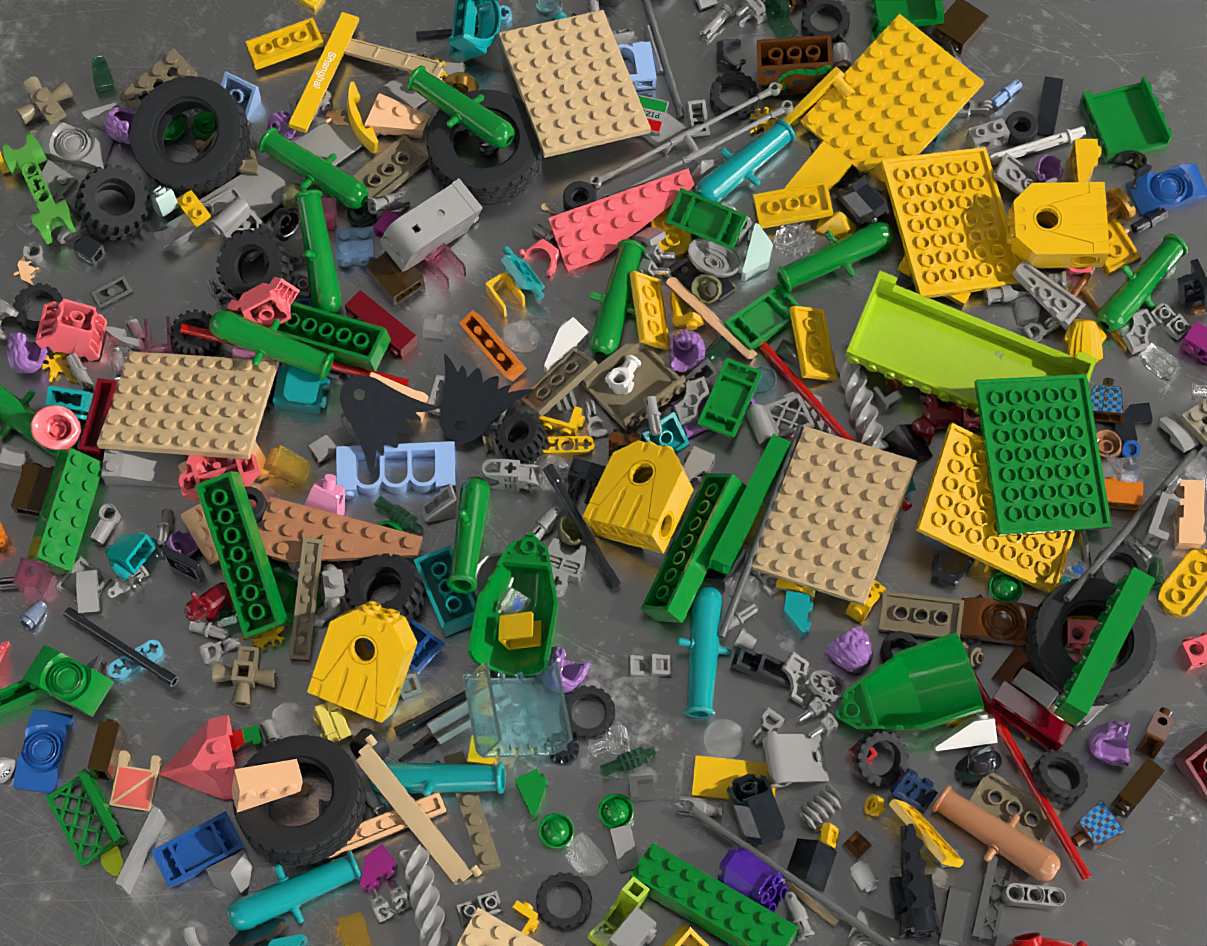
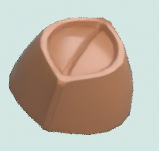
M1111 430L1097 432L1100 456L1103 458L1119 457L1122 445L1119 436Z

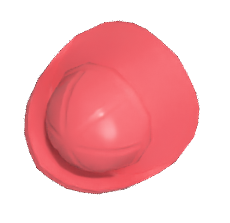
M58 405L41 408L35 413L31 422L33 438L42 446L54 450L72 447L77 442L81 433L80 422L76 415L70 409Z

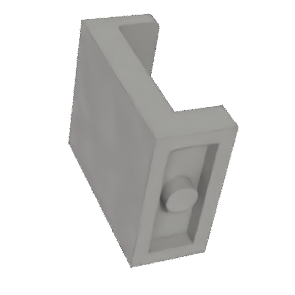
M1161 493L1153 508L1141 543L1147 550L1157 554L1164 547L1170 534L1158 529L1163 514L1172 516L1181 502V498L1173 493Z

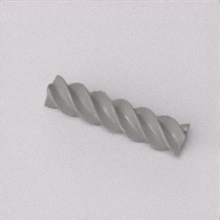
M841 344L833 355L835 356L836 368L840 373L841 385L845 391V399L850 408L851 420L855 425L856 437L861 444L884 451L888 448V444L880 438L883 433V426L875 421L878 409L870 404L873 392L865 386L868 375L860 369L861 364H852L847 360L848 358L845 354L849 345Z
M421 845L399 851L400 863L405 870V883L410 890V903L415 910V923L420 930L419 938L421 945L448 946L450 933L442 925L445 913L437 905L440 893L432 885L434 871L427 865L429 851L421 847Z

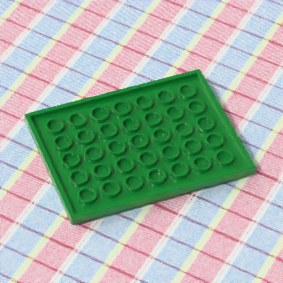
M1087 374L978 379L974 381L998 536L1111 528L1112 524Z

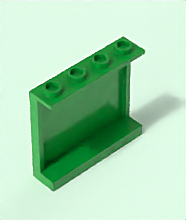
M871 0V10L875 11L873 13V22L877 24L878 31H884L899 14L915 27L944 23L942 0Z
M1143 76L1141 82L1094 95H1092L1090 90L1082 94L1080 103L1094 136L1098 139V145L1101 146V152L1106 163L1114 161V157L1122 151L1134 150L1146 153L1169 146L1173 133L1166 124L1165 114L1161 112L1158 98L1154 97L1152 85L1147 81L1146 76Z

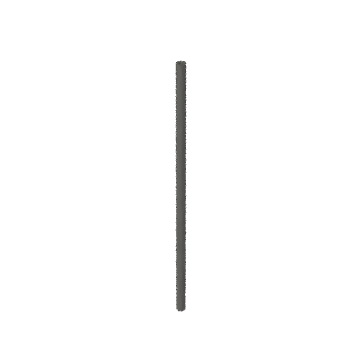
M642 0L678 119H683L685 114L650 0Z
M798 424L719 630L718 637L725 639L752 569L767 521L804 429L803 425Z
M1192 448L1063 596L1066 602H1070L1155 504L1161 493L1167 490L1198 454L1196 448Z
M692 807L689 813L736 846L749 850L772 869L780 872L784 879L881 946H896L698 808Z

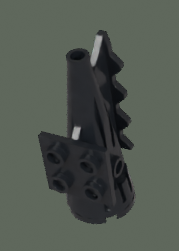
M913 823L908 824V826H901V877L889 878L895 920H900V938L903 939L905 935H907V939L930 938V933L936 932V936L942 934V928L936 911L932 874L925 875L924 869L927 867V863L921 859L919 852L924 846V842L916 836Z

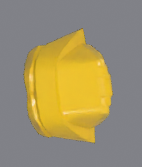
M1074 319L1066 330L1067 354L1075 357L1080 351L1097 358V363L1098 360L1103 359L1102 343L1107 336L1094 320Z

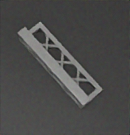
M496 682L428 721L426 724L435 740L442 744L509 705L511 702Z

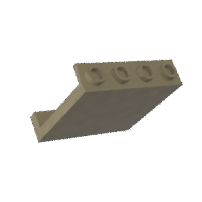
M637 335L598 364L582 380V385L627 432L631 428L637 427L640 421L646 418L644 398L655 396L657 407L659 408L666 405L673 396L684 391L686 380L684 375L679 377L647 344L639 342V335ZM626 355H633L641 361V366L636 368L633 373L634 378L632 382H634V387L626 395L615 394L609 388L608 383L605 382V377L608 372L623 365Z

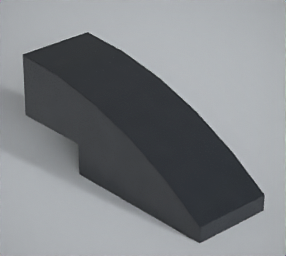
M1048 76L1044 78L1037 115V135L1048 137L1054 135L1064 79Z
M744 646L736 649L730 667L764 681L791 688L788 676L781 670L785 662L765 653L759 654Z

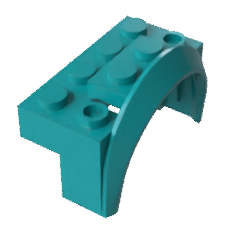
M455 0L452 35L448 37V43L450 44L449 57L461 63L486 54L487 47L492 46L496 42L501 27V13L497 0ZM489 5V7L479 10L481 7ZM478 14L479 26L477 36L475 37L476 15Z

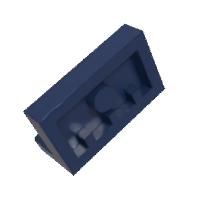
M900 766L898 770L901 775L890 789V792L918 810L925 812L938 794L933 787L934 783L926 777L921 779L918 777L919 774L908 767L906 770Z

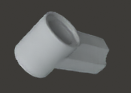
M104 504L100 508L99 516L87 535L89 539L103 545L113 527L121 519V515L114 505ZM109 512H114L111 518H106Z

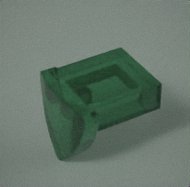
M235 608L218 613L217 623L219 628L239 623Z

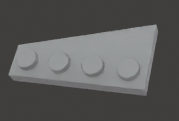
M47 161L42 174L56 201L61 195L66 197L77 185L78 181L51 161ZM31 192L14 221L15 227L28 236L36 230L30 215L39 211Z
M1024 260L1012 274L1065 330L1086 305Z

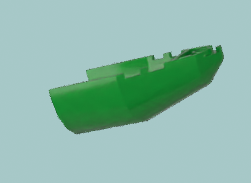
M527 532V535L508 544L496 564V569L489 576L486 586L479 593L467 649L468 655L478 665L496 673L511 676H531L541 674L548 669L559 610L548 547L533 532ZM519 596L524 606L516 610L511 609L515 603L514 599H517ZM533 612V621L542 622L541 646L508 650L498 640L499 617L501 615Z
M954 632L895 653L891 659L879 665L875 671L868 676H864L845 691L843 700L838 710H836V716L859 731L928 730L984 711V705L966 650L958 634Z

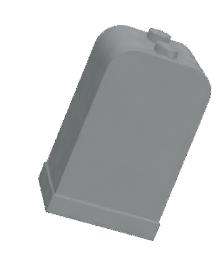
M458 179L395 220L386 229L379 243L402 272H404L456 238L467 233L483 208L462 181Z

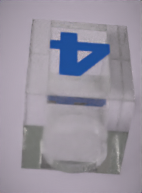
M1075 556L1062 576L1068 577L1071 580L1078 579L1090 565Z
M509 586L496 607L502 610L501 615L523 613L532 600Z

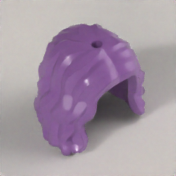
M120 107L110 110L104 119V127L108 136L117 142L131 145L130 130H132L131 124L136 110Z
M684 328L672 333V339L669 343L670 366L672 370L686 372L698 367L700 362L704 360L706 351L704 350L705 345L701 336L697 332Z
M20 332L11 333L7 343L10 367L14 371L25 374L38 371L43 361L47 358L48 347L41 349L36 342L26 341L25 334Z
M860 626L852 628L841 635V637L836 638L826 648V654L830 656L832 661L852 673H859L868 668L873 659L869 636Z
M555 646L551 648L548 669L545 670V683L549 688L561 693L573 691L584 680L591 663L579 664L565 660V650L560 646Z
M1116 720L1094 727L1089 737L1091 753L1096 758L1105 760L1109 764L1129 766L1128 733L1130 724Z

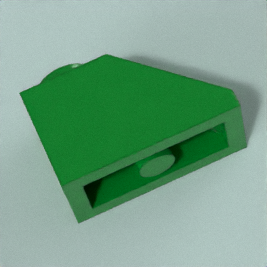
M538 769L515 779V785L532 820L537 819L546 795L545 785H548L545 775L543 773L539 774Z

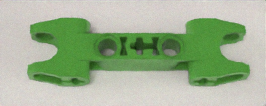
M28 132L25 135L27 142L21 149H12L7 142L2 144L4 159L13 176L22 172L39 209L38 212L31 214L30 217L38 233L49 244L52 243L51 233L58 226H66L71 233L76 232L74 217L65 199L58 203L55 202L38 165L47 161L46 155L39 142L31 132Z

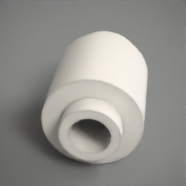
M837 43L832 49L833 67H837L841 71H846L851 67L850 48L846 43Z
M861 860L850 868L851 875L862 892L867 891L869 893L878 887L879 879L869 863Z

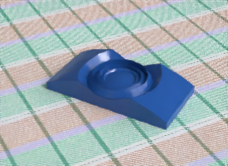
M1196 163L1176 165L1163 172L1145 174L1138 178L1135 189L1130 187L1133 180L1126 183L1139 216L1146 215L1147 213L1151 214L1162 207L1168 209L1207 198V187Z
M413 620L409 626L415 636L417 646L409 670L419 674L445 646V643Z
M33 709L26 727L22 751L16 764L14 788L51 794L55 791L74 715Z
M225 811L151 850L168 887L171 888L193 879L206 870V868L237 854L245 847L228 813Z

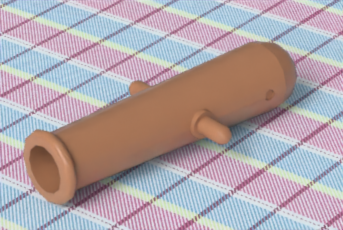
M947 785L934 803L933 813L939 812L988 846V850L983 856L984 861L989 862L995 854H1000L1036 880L1043 882L1052 880L1059 871L1061 862L1052 850L1015 829V825L1020 820L1018 814H1013L1008 822H1004L953 791L951 785Z

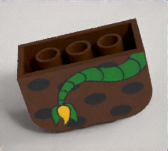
M831 35L757 40V70L760 89L764 91L769 88L771 83L776 82L780 85V93L776 96L809 94L833 70Z

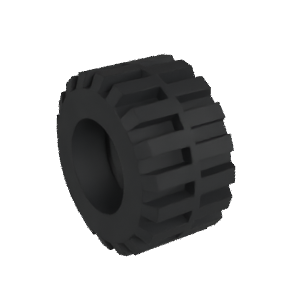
M193 309V312L188 310L185 311L186 314L183 315L181 313L178 315L179 319H174V325H171L170 337L177 354L214 356L216 354L215 350L220 348V342L204 338L198 341L186 340L188 334L180 333L183 323L209 330L212 315L210 313L206 314L204 310L198 312V309Z
M519 411L515 415L509 414L507 419H502V424H498V430L495 431L496 437L494 439L497 447L505 459L520 460V464H531L530 461L534 460L535 462L538 460V456L544 454L543 450H546V443H548L547 433L538 418L532 413L529 415L528 412L524 411L521 414ZM528 434L523 441L515 443L518 437Z

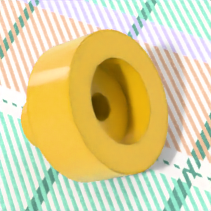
M875 794L867 797L864 804L865 813L876 817L885 812L886 806L882 797Z

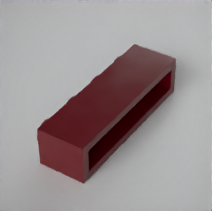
M359 290L345 304L346 316L348 318L386 328L391 339L387 349L392 355H398L403 359L418 344L417 336L363 291Z
M97 378L79 450L83 454L102 461L105 449H100L97 442L118 383L115 380Z
M1005 681L986 706L1047 750L1054 749L1056 751L1060 749L1073 729L1065 721L1060 720L1050 713L1049 710L1043 708Z

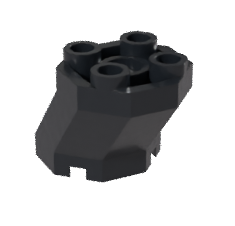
M864 170L859 172L860 176L855 177V175H851L840 182L833 191L858 223L864 224L868 222L870 225L876 222L880 215L891 212L893 207L889 195L874 180L870 172Z
M749 773L735 778L732 781V787L727 788V793L745 841L751 843L753 847H760L766 843L780 840L783 837L785 824L771 784L766 776L760 775L761 778H756L755 774Z

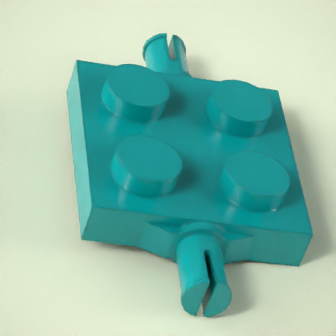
M505 247L502 250L505 256L501 259L505 265V271L513 276L515 279L514 283L520 289L530 290L536 295L538 300L542 299L545 296L542 292L545 286L525 259L517 257L510 247Z

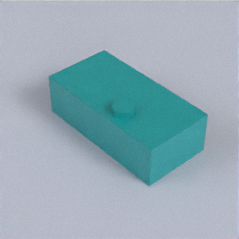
M451 545L414 559L417 571L445 637L472 626L476 609L471 593H457L447 586V578L451 573L453 556Z

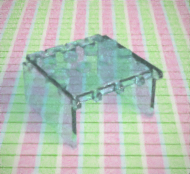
M488 662L482 663L471 675L469 672L463 673L475 749L480 751L482 758L496 756L515 757V755L517 757L550 756V752L551 755H555L573 740L558 662H554L541 675H532V678H524L522 672H517L516 678H505L504 672H499L498 678H491Z

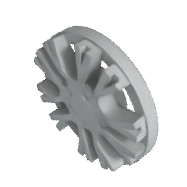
M818 670L813 672L809 678V689H812L811 692L814 695L822 696V700L825 699L827 701L830 699L831 702H836L837 699H842L846 691L845 683L832 672Z

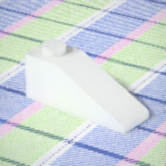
M574 317L560 325L544 364V374L573 347L579 349L589 341V332Z
M988 712L977 713L976 716L969 717L933 741V747L936 751L997 743L995 718L988 714Z

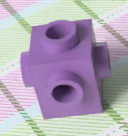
M280 111L269 116L266 130L275 127L278 133L288 139L293 138L296 132L295 129L289 128L291 115L288 112Z

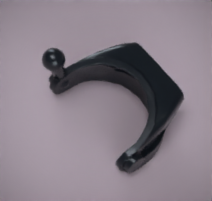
M726 39L716 42V62L723 68L739 72L742 69V65L746 64L745 59H741L739 65L733 63L725 52V49L729 46L741 45L740 39Z
M1134 150L1122 151L1114 157L1116 163H1126L1138 168L1133 173L1135 178L1130 185L1132 189L1137 187L1138 178L1149 173L1152 169V166L1147 164L1146 156Z
M935 553L931 563L932 578L942 584L955 587L969 573L975 560L969 558L968 565L963 572L952 574L940 567L938 563L939 553Z

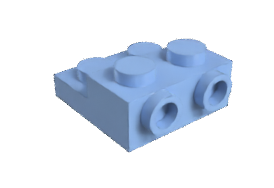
M373 226L335 229L337 266L348 267L356 264L366 266L370 260L375 258Z

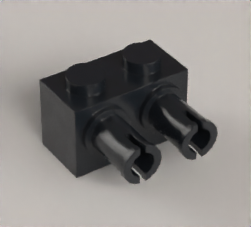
M573 457L568 472V483L570 485L567 491L570 497H573L572 501H577L580 489L583 487L589 489L584 503L586 505L590 503L589 501L606 466Z

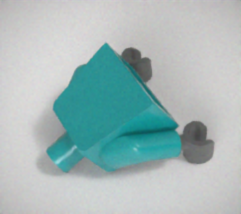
M143 532L121 535L113 545H108L105 549V554L109 559V566L123 581L129 582L130 589L133 592H137L134 584H139L142 587V582L139 577H132L131 574H136L155 548H157L158 556L164 557L162 550L167 546V544H157L156 539Z

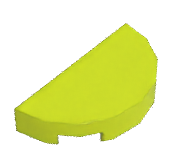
M119 845L100 856L101 864L106 872L118 877L124 864Z

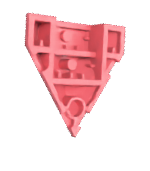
M251 453L249 460L189 455L186 468L178 479L183 497L200 501L195 485L230 471L240 472L244 486H250L260 474L255 455Z
M229 715L208 719L163 767L158 775L222 800L232 799L231 790L236 767L229 736L233 735Z

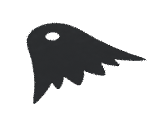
M444 353L445 385L440 411L441 430L452 441L460 443L473 441L481 436L505 410L533 389H523L508 393L511 385H507L497 390L499 376L491 377L483 382L481 371L479 368H476L467 377L464 366L462 365L457 372L450 358ZM458 420H464L467 423V427L464 430L456 429L455 423Z
M368 375L351 377L343 384L340 391L341 407L362 447L370 475L375 464L376 450L382 456L384 455L383 442L398 448L396 431L405 434L413 433L407 419L421 420L416 412H427L440 408L405 395ZM356 389L364 390L365 398L357 400L354 397V391Z

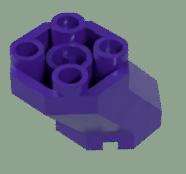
M737 847L738 850L730 849L720 862L719 869L722 870V875L718 874L717 880L770 911L775 912L776 907L788 892V887L785 886L786 881L781 873L772 869L743 847Z

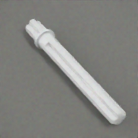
M1082 126L1071 130L1065 129L1064 132L990 154L989 159L991 164L995 165L1000 162L1006 152L1012 157L1017 158L1066 142L1072 143L1075 139L1085 137L1086 131Z

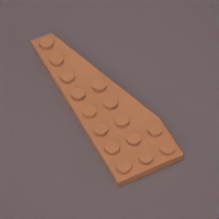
M274 497L269 498L259 527L267 557L287 563L301 561L303 538L324 540L322 561L329 560V562L368 559L376 554L382 556V553H389L390 556L397 554L401 558H417L423 541L422 536Z

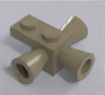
M36 76L24 81L22 88L30 94L33 103L16 108V111L25 125L38 113L50 125L66 117V113L58 104V101L73 97V93L64 80L51 92L47 87L42 88Z
M239 646L237 660H234L233 667L214 663L212 672L213 683L232 681L234 687H236L230 702L231 705L250 707L249 688L255 689V682L275 687L276 667L258 669L259 647Z

